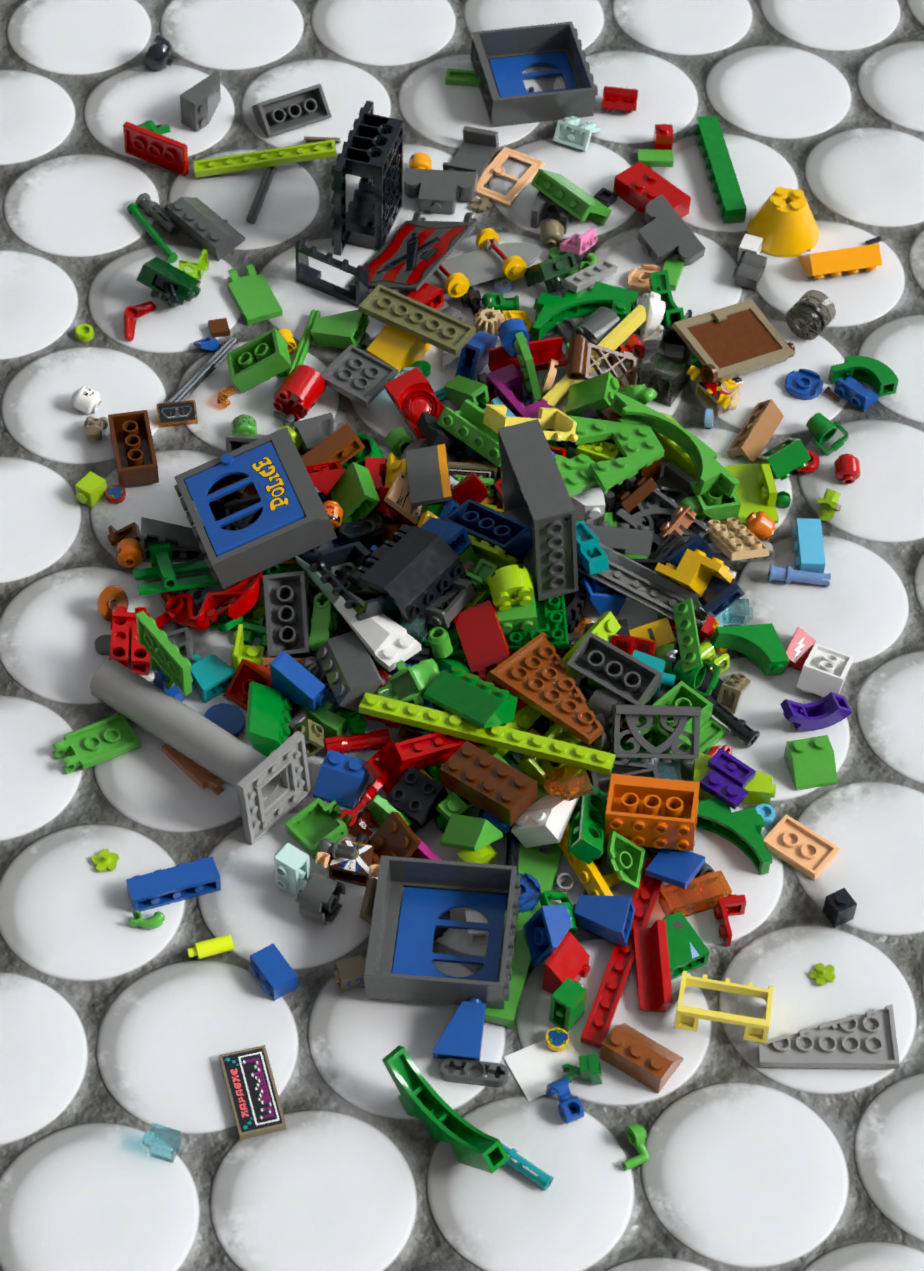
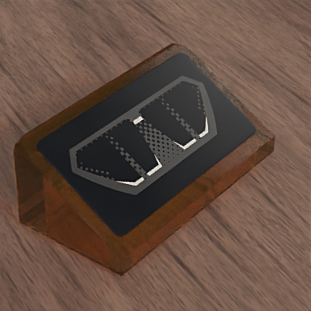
M195 400L157 404L159 427L198 423Z

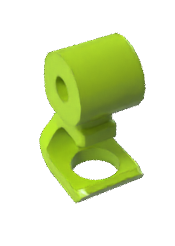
M703 641L700 643L702 660L718 665L721 669L719 675L730 668V657L727 653L718 657L715 655V649L710 642ZM708 666L711 673H713L715 668Z

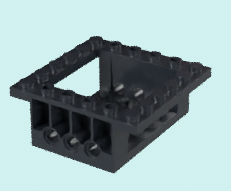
M366 101L364 107L360 108L359 117L354 121L353 130L349 131L348 140L344 142L342 153L338 154L337 163L332 166L331 176H333L331 190L334 191L331 204L334 205L331 218L334 219L331 231L334 233L332 246L334 247L335 255L341 256L346 244L379 251L385 244L402 207L404 121L375 115L374 102ZM346 174L362 177L359 181V188L355 189L353 201L350 200L348 211L346 212Z

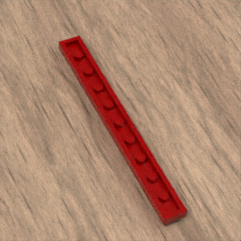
M647 858L641 874L639 889L635 890L632 898L635 914L627 946L615 944L581 1035V1043L601 1049V1043L608 1035L635 961L632 929L635 926L647 928L663 884L660 880L645 876V869L653 859Z

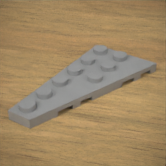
M893 1004L885 1006L882 1010L867 1011L864 1015L857 1017L849 1016L818 1025V1028L799 1030L797 1034L790 1036L782 1035L767 1040L766 1044L758 1043L757 1047L759 1067L899 1069L900 1065Z

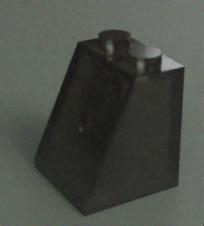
M657 352L639 365L637 385L646 384L647 388H653L657 393L653 401L671 407L690 379L687 371L691 365Z

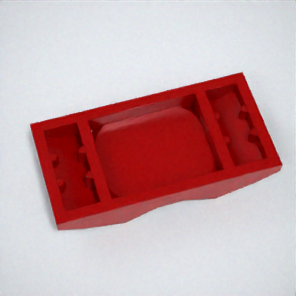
M415 367L384 384L383 387L415 438L420 439L425 438L416 426L421 413L427 412L433 417L440 418L445 407L439 402L429 381Z

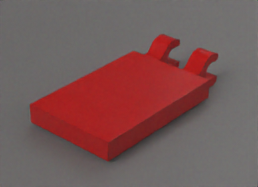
M491 600L459 612L453 619L471 673L474 675L478 673L479 679L483 681L486 680L489 668L498 666L511 656Z

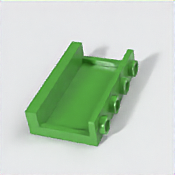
M538 169L531 182L533 187L580 221L585 222L587 217L603 226L612 210L561 174Z
M468 399L464 400L458 411L454 412L448 407L444 408L437 424L497 467H500L498 434L483 423L485 411Z

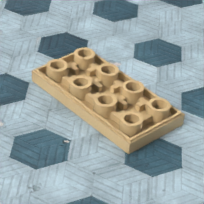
M730 517L725 521L709 520L708 523H705L709 528L707 537L731 561L769 556V549L738 518Z

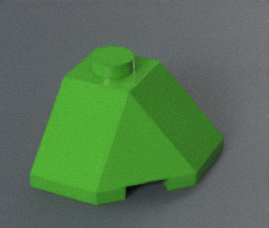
M611 831L607 848L608 867L621 882L635 890L639 889L645 849L636 846L615 831Z

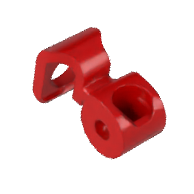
M632 335L627 340L625 346L621 344L615 350L620 353L622 351L633 353L634 348L640 359L645 357V347L637 335ZM609 355V358L611 359L613 364H615V360L612 356Z

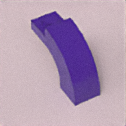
M832 692L823 699L810 704H801L785 699L780 704L784 711V717L788 721L793 722L796 730L815 731L830 727L852 713L845 697Z

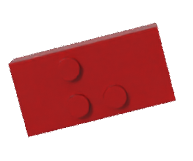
M639 161L615 176L613 193L617 194L619 198L643 215L645 214L646 205L661 194L681 218L689 214L691 197Z

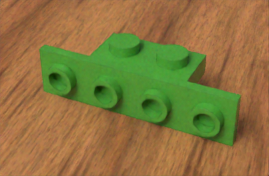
M691 597L673 605L679 652L684 672L703 665Z

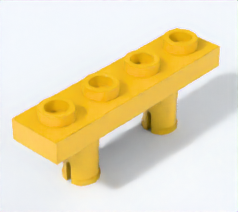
M569 823L558 845L578 876L579 881L584 886L588 895L613 896L609 888L617 886L620 882L613 872L602 876L593 861L587 864L568 852Z

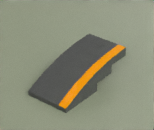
M445 444L407 450L406 462L412 507L452 500Z

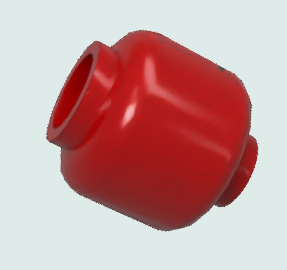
M842 454L834 462L835 477L838 481L844 484H852L860 477L859 459L854 457V455Z

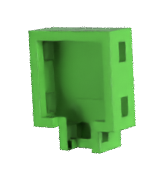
M317 798L287 821L285 827L287 833L316 860L318 853L317 845L320 840L327 838L335 844L336 841H340L348 835L347 823L350 821L349 814H346L341 819L339 814L342 810L338 807L335 800L326 806L320 798Z

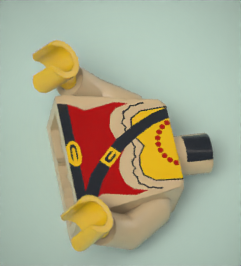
M695 366L689 368L687 375L691 376L692 381L697 382L695 395L708 408H714V413L717 416L724 413L727 409L731 411L736 409L740 400V388L743 387V381L740 377L706 384L701 378L699 368Z

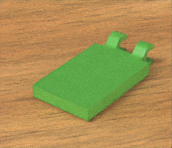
M253 264L245 265L247 272H245L246 276L240 278L235 268L228 270L230 275L228 277L230 283H227L228 290L247 325L283 316V310L263 274L257 275Z
M119 713L65 734L64 741L53 744L56 750L53 754L56 759L63 758L67 753L70 755L63 759L65 764L63 770L66 774H71L79 766L85 770L141 748V741L125 717Z

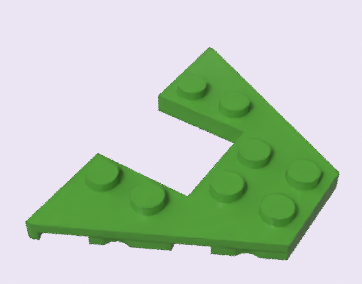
M569 416L577 422L575 434L578 436V440L574 442L575 445L613 439L623 456L617 459L590 463V471L604 494H607L608 489L614 485H620L624 480L636 475L642 467H648L655 460H659L664 456L665 450L650 426Z

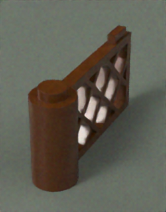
M575 335L569 339L566 376L573 380L593 378V376L589 375L590 367L593 366L598 375L609 371L618 380L619 389L625 387L620 380L624 376L628 380L629 385H635L637 358L633 357V353L627 351L620 353L589 343L583 335ZM591 350L596 351L600 357L596 361L591 355ZM607 355L613 357L616 362L614 365H610L606 359ZM602 360L607 368L604 372L597 365V362ZM623 360L631 362L629 371L623 365ZM616 365H618L623 373L620 377H618L613 369Z

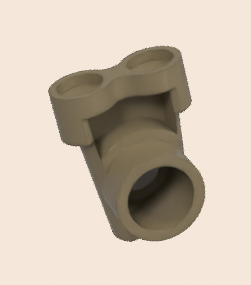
M88 416L84 425L86 427L87 440H102V430L106 429L109 423L106 417L98 419Z

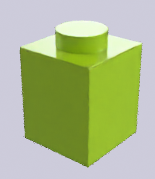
M90 471L75 485L76 498L81 503L93 507L106 495V480Z

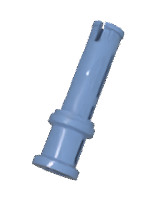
M770 564L768 582L777 580L785 581V584H789L793 581L829 587L831 574L793 570L791 566L778 567Z

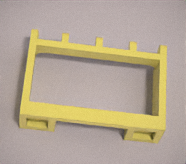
M486 404L483 423L497 434L500 428L538 419L542 429L555 430L543 431L546 440L558 442L561 440L577 442L578 436L575 434L577 422L557 408L539 407L538 418L506 416L507 407L505 405Z
M682 971L674 1028L697 1032L699 1019L745 1027L743 1040L766 1044L770 1026L774 986L769 985L768 989L753 987V982H748L747 986L730 983V978H726L725 982L707 979V974H703V977L700 978L688 976L687 971ZM688 986L762 998L766 1001L764 1019L683 1006L684 990Z

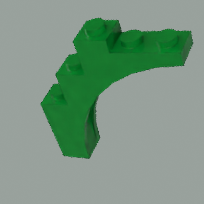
M597 281L593 288H589V291L581 290L575 293L568 289L566 294H562V297L542 292L540 298L536 299L534 303L536 316L535 323L532 322L530 326L531 341L541 340L557 323L564 322V319L590 315L599 307H607L612 310L613 300L632 302V312L637 307L639 292Z
M717 798L700 801L698 804L696 827L713 832L729 840L753 862L760 875L768 874L770 864H772V856L764 847V840L761 835L764 821L762 816L758 815L755 807L731 813V808Z
M396 1047L382 1059L400 1092L397 1097L407 1115L422 1119L433 1139L450 1144L459 1163L494 1173L509 1159L499 1139L474 1127L438 1095L418 1070L405 1047Z

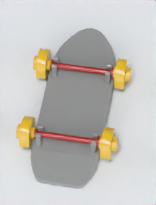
M485 228L476 236L475 243L479 250L444 260L425 283L442 288L443 295L449 293L452 297L457 298L463 296L470 286L503 276L510 280H517L525 274L526 268L538 259L540 248L532 243L499 244L500 238L496 231L492 228Z

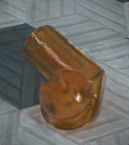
M229 385L217 395V403L223 409L231 404L228 398L236 393L234 386Z

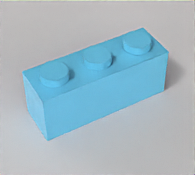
M797 518L796 526H792V538H795L793 553L797 554L794 560V567L802 571L824 573L825 554L821 519Z

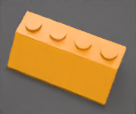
M879 243L798 256L806 276H813L814 279L825 278L824 274L831 273V277L840 276L842 271H848V274L859 273L861 268H865V272L876 270V266L882 265Z

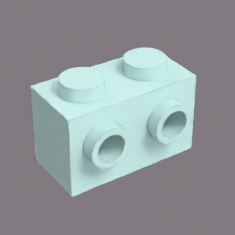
M287 843L283 848L278 849L274 855L275 883L279 888L288 890L297 896L298 892L307 884V879L310 875V859L308 854Z

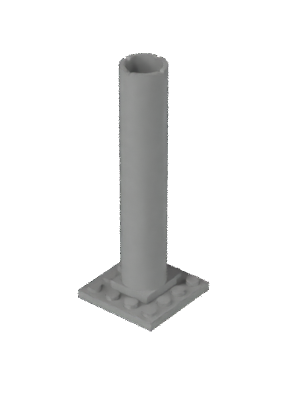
M114 659L106 661L94 673L90 683L91 694L238 790L245 840L251 845L311 792L304 734L299 731L288 737L281 746L273 750L266 757Z

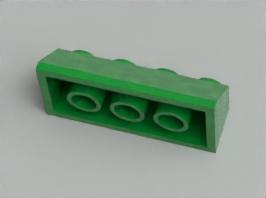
M454 666L451 669L442 670L423 693L424 699L483 729L514 722L518 698L511 695L508 690L499 689L493 683L479 679V676L465 672L461 667Z
M252 681L249 682L245 733L253 748L268 757L290 735L289 723L291 718L289 711L292 707L289 699L284 697L282 691Z

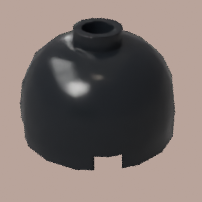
M160 34L154 39L156 44L150 46L143 60L144 66L158 71L164 69L166 65L170 66L175 58L172 56V44Z

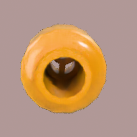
M415 153L409 159V168L432 169V160L425 153Z

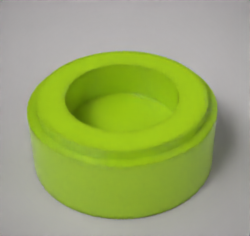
M80 324L75 328V338L78 341L87 342L94 337L93 327L89 324Z

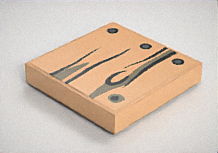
M400 470L396 474L384 501L416 524L418 523L422 505L412 507L408 476Z

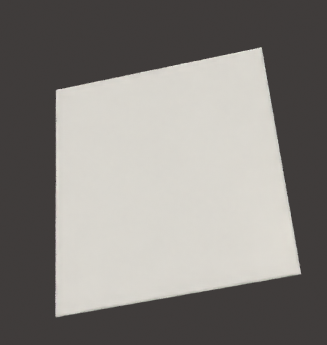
M570 1039L567 1048L561 1052L550 1050L546 1046L545 1040L506 1055L504 1059L528 1101H531L546 1094L547 1084L563 1078V1075L571 1073L569 1071L563 1072L562 1065L571 1064L572 1066L579 1067L580 1055ZM579 1076L578 1078L574 1079L572 1082H569V1084L574 1083V1082H576V1081H578V1080H581V1079H582V1076Z

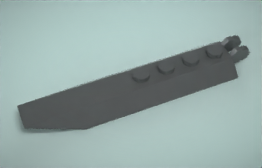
M599 543L600 547L608 555L609 570L590 575L582 566L581 559L577 553L578 572L675 621L673 605L690 597L693 600L698 631L702 628L701 621H705L708 618L705 611L695 606L700 598L699 594Z

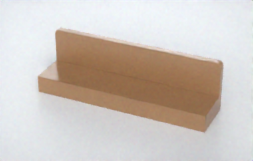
M772 399L757 403L727 451L731 458L744 455L750 464L756 463L757 457L761 455L784 417Z

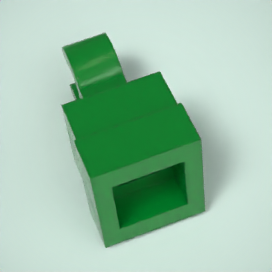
M597 1053L579 1056V1067L572 1066L571 1064L562 1065L563 1072H571L568 1075L562 1076H568L569 1082L582 1076L583 1082L592 1081L593 1085L602 1084L601 1063Z

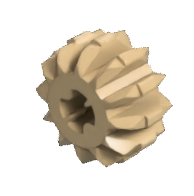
M485 307L484 310L479 309L478 313H475L473 326L476 327L477 332L484 331L492 335H498V328L505 321L504 314H501L500 310H495L494 307L491 309Z

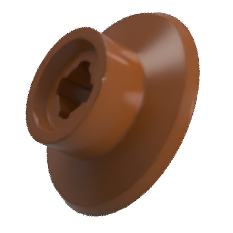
M117 585L106 587L99 595L97 605L103 619L111 622L112 611H115L116 606H125L128 609L127 594Z

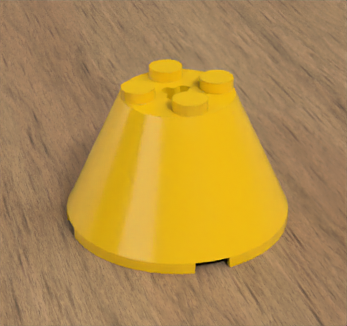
M777 187L750 218L747 225V234L763 238L762 252L776 257L791 258L801 256L803 252L811 251L816 246L819 239V228L802 190Z

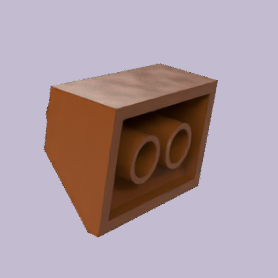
M625 1023L613 1027L601 1043L599 1056L603 1061L658 1094L683 1061V1057Z

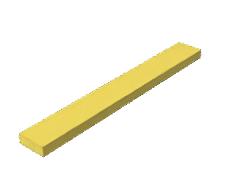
M639 304L597 345L615 351L646 321L645 307ZM591 350V355L596 361L600 357L596 351ZM602 360L597 362L598 366L602 363ZM593 366L590 367L589 375L595 370ZM565 375L542 397V400L544 399L549 405L556 408L569 395L570 386L584 380H573Z

